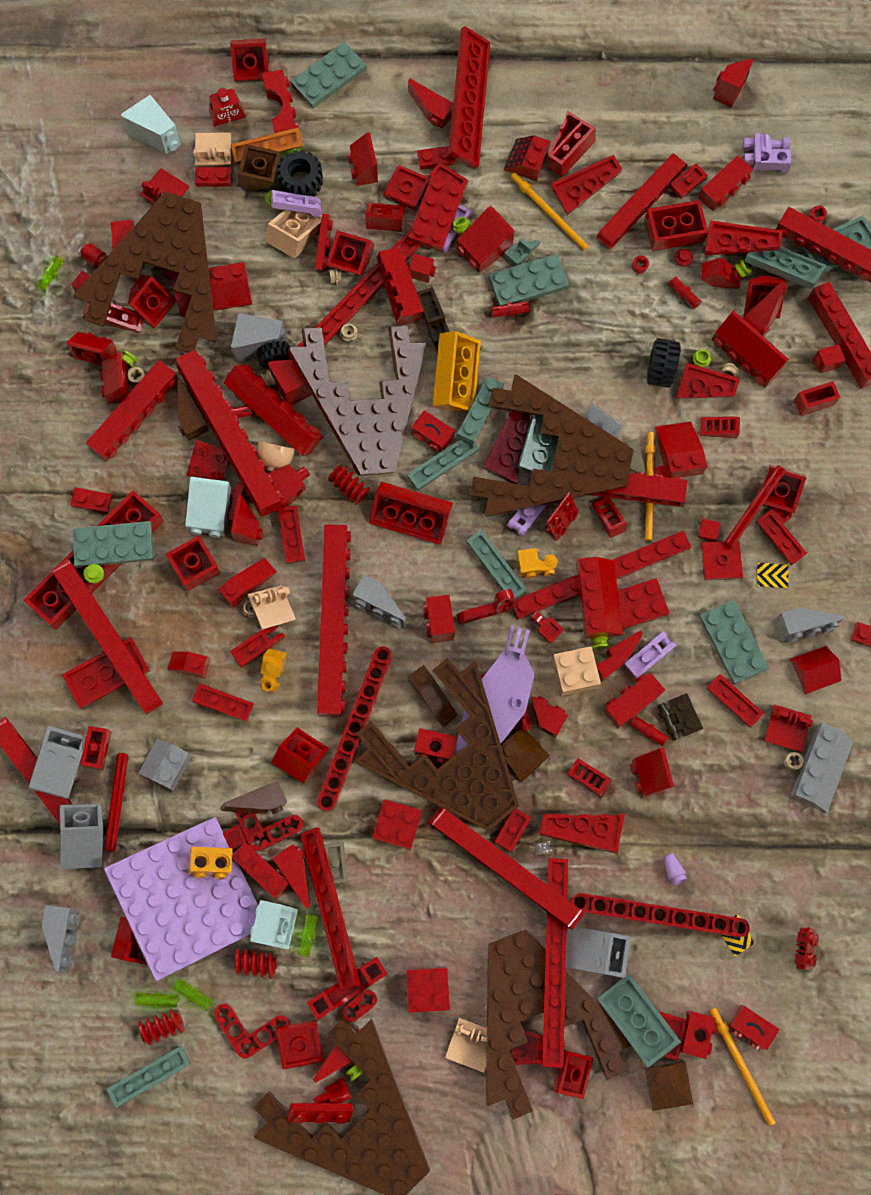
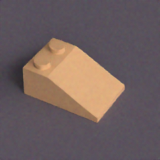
M284 210L268 223L264 241L295 259L304 251L320 229L322 214L320 217H313L311 213Z

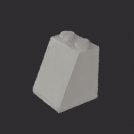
M239 313L231 350L235 362L239 363L257 359V350L261 348V345H266L265 343L269 342L270 344L272 341L288 342L283 321Z
M101 804L60 805V869L102 867L103 822Z

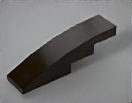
M431 287L417 292L424 311L422 313L438 355L439 335L450 331L435 291Z

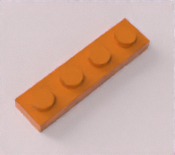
M299 128L231 144L235 163L241 162L245 144L279 152L303 147Z

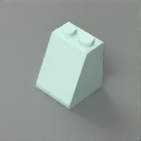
M151 95L121 114L127 134L130 137L165 154L176 150L181 145L175 124Z
M197 477L190 478L185 526L191 534H209L213 538L226 536L229 520L227 518V511L232 503L230 501L232 489L229 482Z

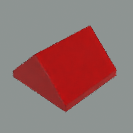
M368 203L365 213L366 229L402 232L404 206Z
M827 646L790 659L805 695L842 681L839 658Z
M564 1049L563 1068L557 1069L552 1090L558 1094L584 1099L593 1057Z

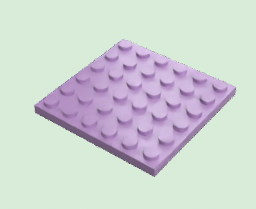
M216 817L104 868L108 881L155 982L250 935L251 928L255 923V911L258 904L239 864L233 858L231 874L226 876V879H214V876H205V878L198 879L193 878V875H188L189 850L191 847L229 848ZM196 859L195 865L202 868L205 866V862L202 859ZM223 860L215 861L218 868H225Z

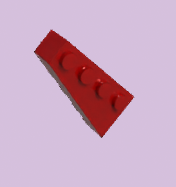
M400 247L380 251L376 258L396 326L418 322L424 311L414 287L411 273L407 268L404 252L401 251Z

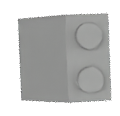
M157 738L138 774L174 791L192 755Z

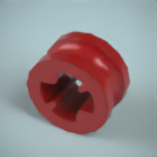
M820 205L813 207L809 213L810 218L820 223L827 216L826 209ZM817 212L821 213L819 218L815 216Z
M642 255L635 257L632 263V270L638 274L646 272L649 266L647 257ZM638 262H639L640 264H641V263H644L643 268H642L641 265H640V266H637Z

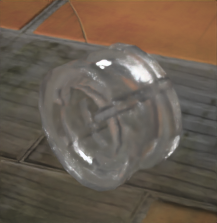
M551 841L533 845L537 850L535 855L552 852L553 849L550 848Z

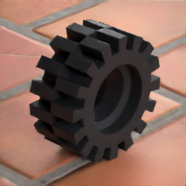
M272 341L270 344L268 342L265 343L266 345H261V348L257 350L259 363L262 368L266 367V369H269L268 363L270 361L292 360L287 350L290 345L286 341Z

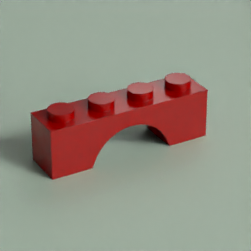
M283 69L262 73L267 99L275 100L282 106L279 115L272 119L274 133L299 128L298 122L294 123L293 118H296L295 108L290 105L293 99L291 91H287V87H290L288 76L284 77Z
M378 957L357 969L361 983L360 986L341 992L338 982L307 1002L317 1020L388 975Z

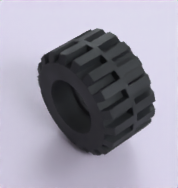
M293 150L294 153H286L287 156L281 158L277 168L281 191L315 197L317 195L316 191L320 192L323 185L320 161H318L316 156L312 157L311 152L305 153V150H301V152ZM300 171L309 174L304 179H294L291 177L294 173Z
M657 338L654 341L647 370L648 384L667 388L673 385L680 359V342Z

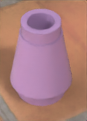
M675 855L665 856L663 860L668 881H671L672 885L686 881L687 873Z

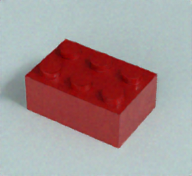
M700 200L647 209L644 222L652 252L705 242L708 228Z

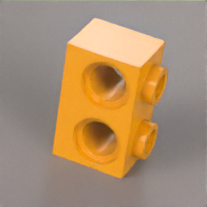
M190 848L188 875H193V878L198 879L205 878V876H214V879H226V876L231 874L232 848ZM202 859L205 862V866L202 868L197 867L195 860ZM223 860L225 868H218L215 861Z

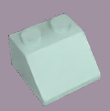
M260 900L255 911L256 919L251 928L250 941L289 950L298 909Z

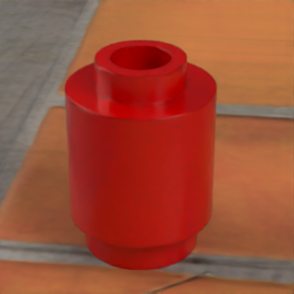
M92 243L85 244L80 251L81 258L95 268H98L108 257L104 251Z

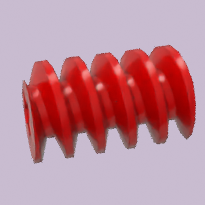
M339 465L330 474L328 481L334 482L333 486L339 487V492H344V496L346 498L349 497V501L351 503L355 502L354 505H357L366 497L370 487L363 489L365 482L363 481L358 484L359 477L357 476L353 479L354 472L352 471L347 474L349 467L346 466L342 469V465Z
M237 948L234 963L236 974L240 975L244 970L245 976H249L252 971L253 977H257L260 972L261 978H265L268 973L269 979H273L278 964V953L275 959L272 957V952H269L267 958H265L264 952L261 951L259 957H257L255 950L249 956L247 949H245L243 955H240V950Z
M169 1009L168 1017L162 1012V1019L154 1015V1022L146 1018V1025L138 1021L141 1039L144 1044L146 1041L148 1045L153 1044V1038L156 1042L161 1041V1036L167 1039L169 1033L175 1036L177 1030L180 1033H183L185 1030L179 1009H177L176 1014L172 1009Z

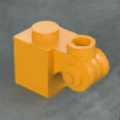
M537 548L517 551L516 556L520 577L532 579L544 573V576L555 574L558 560L554 555L549 554L545 556L544 561H541L538 558Z
M270 648L266 651L260 672L264 674L263 678L260 679L261 690L275 693L280 685L277 677H280L284 671L287 652Z

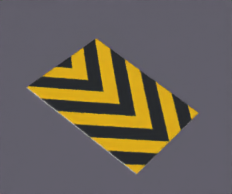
M757 563V586L788 588V564Z
M737 922L735 924V931L739 934L743 931V926ZM723 924L718 926L717 929L721 930L723 928ZM750 933L744 937L721 935L734 956L755 944Z

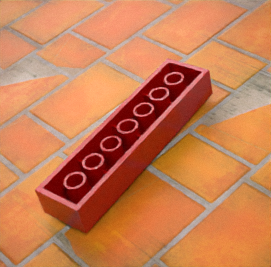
M132 490L97 526L150 521L153 533L164 520L152 506ZM74 549L59 564L69 559L74 566ZM121 564L100 565L104 570V577L95 584L89 583L85 579L84 571L86 567H75V569L93 594ZM52 571L23 599L55 630L77 610Z

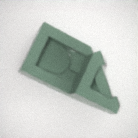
M520 239L518 243H515L504 252L503 258L513 266L520 265L539 246L540 241L527 242L525 239Z

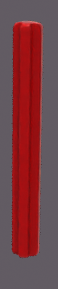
M779 465L775 467L726 538L725 543L728 546H735L786 472L783 467Z
M118 753L116 759L104 850L109 852L116 850L129 757L126 753Z

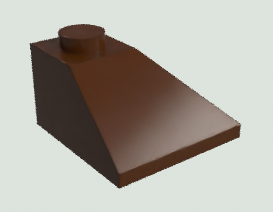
M245 144L238 172V187L258 190L274 184L281 152Z
M522 728L501 745L508 769L520 782L524 781L550 756L528 731H523Z
M685 1061L645 1068L652 1111L693 1104Z

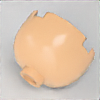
M258 441L256 455L258 460L261 459L266 470L274 471L292 462L295 449Z

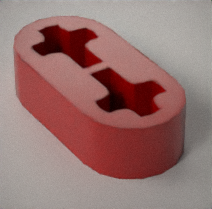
M365 990L343 1008L342 1014L344 1019L354 1022L376 1005V994L371 990ZM364 994L368 996L373 995L374 998H372L373 1003L371 1005L368 1003L364 1006L360 1005L364 1000ZM358 1005L360 1009L355 1012L356 1017H347V1008L353 1009Z

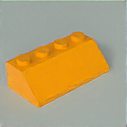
M457 331L441 333L439 335L433 407L446 411L469 412L476 399L481 340Z

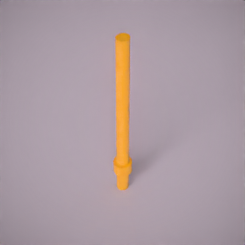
M516 173L511 175L510 178L519 186V190L523 194H527L583 251L588 249L589 246L531 189V185L527 181H523Z
M647 432V446H645V455H647L646 475L653 476L654 455H656L654 432ZM645 503V541H652L653 504Z
M716 1007L710 1009L709 1012L715 1018L714 1022L717 1023L716 1030L723 1037L767 1125L775 1124L776 1122L728 1031L729 1027L726 1021L723 1022Z

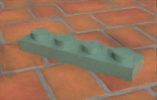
M487 376L457 433V438L474 445L492 408H489L492 388L503 389L504 383Z
M460 439L408 473L407 477L416 490L419 491L477 453L479 448L475 443L473 445Z
M482 530L466 540V543L502 591L512 589L515 599L527 591Z
M179 1046L106 1090L115 1108L191 1065L183 1047Z

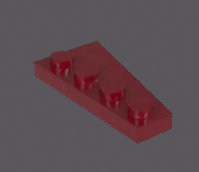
M510 411L482 467L483 469L510 483L517 484L519 472L517 467L531 415Z

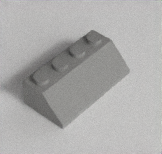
M823 722L817 725L790 798L828 813L854 741L843 731Z

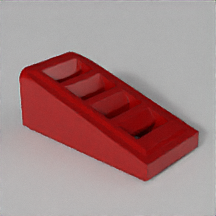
M740 417L700 418V436L737 439L740 434ZM707 423H710V431H706ZM714 423L718 424L716 431H714ZM722 424H725V430H722Z
M604 497L592 503L599 520L610 538L626 531L627 523L610 498ZM607 504H608V506H609V507H606V508H604V509H602V510L600 509V507H603V506H605V505H607Z
M577 758L567 773L568 776L600 797H603L612 783L611 778ZM580 766H583L584 768L579 776L575 775ZM589 770V771H590L589 775L587 776V778H586L585 780H583L582 778L584 777V775L586 774V772ZM594 775H596L597 778L595 779V781H594L593 784L591 785V784H590V781L592 780V778L594 777ZM602 779L604 782L602 783L599 789L596 788Z

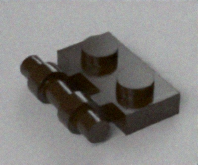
M687 693L669 700L670 709H667L664 703L657 705L660 712L658 714L661 719L663 718L667 727L666 732L673 741L680 739L677 731L681 730L684 737L703 729ZM670 715H675L678 722L677 725L673 724Z

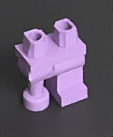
M755 133L753 138H744L743 150H752V153H744L743 160L749 166H752L753 171L780 170V173H788L791 166L790 137H783L781 141L771 140L768 134L760 135V133Z

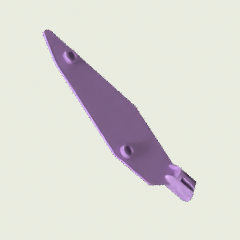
M512 625L510 626L504 651L482 678L500 743L503 742L526 712L535 675L525 655L530 630L526 629L522 647H518L522 628L518 627L515 643L510 645L515 627ZM464 710L462 722L470 717L466 710ZM460 734L458 735L454 755L467 745Z

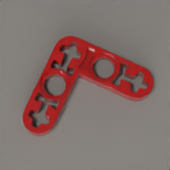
M512 589L496 593L492 603L458 613L459 624H467L511 610L515 601Z
M235 812L249 845L255 851L264 850L299 833L304 826L301 817L291 815L262 829L256 814H248L241 819L240 815H244V813ZM248 818H253L256 822L252 829H247L244 825ZM292 819L300 821L297 829L293 827L287 829L290 832L286 834L284 827L281 825L285 823V826L292 824ZM275 827H279L282 830V835L277 839L271 836V830ZM267 831V836L271 842L268 843L266 839L261 842L262 846L260 847L253 845L255 837L258 836L260 839L266 837L263 833Z
M227 1003L220 1004L214 1012L216 1020L241 1058L251 1057L277 1039V1036L273 1037L272 1031L267 1027L271 1024V1028L275 1027L278 1024V1019L286 1021L284 1026L290 1025V1021L286 1016L279 1015L249 1035L231 1005ZM222 1007L223 1009H229L230 1012L227 1013L229 1019L235 1018V1021L230 1022L226 1027L224 1023L228 1021L225 1017L219 1016ZM232 1025L240 1027L241 1032L239 1036L233 1037L230 1035L229 1029ZM262 1030L267 1031L269 1034V1039L265 1043L258 1040V1033ZM253 1036L254 1041L259 1046V1048L256 1049V1046L254 1045L249 1049V1054H247L246 1052L242 1053V1044L245 1043V1045H248L251 1042H253L250 1039V1037Z

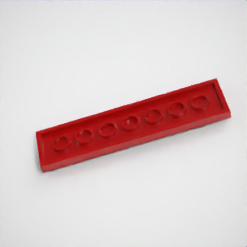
M464 26L460 30L448 154L475 169L479 167L491 42Z

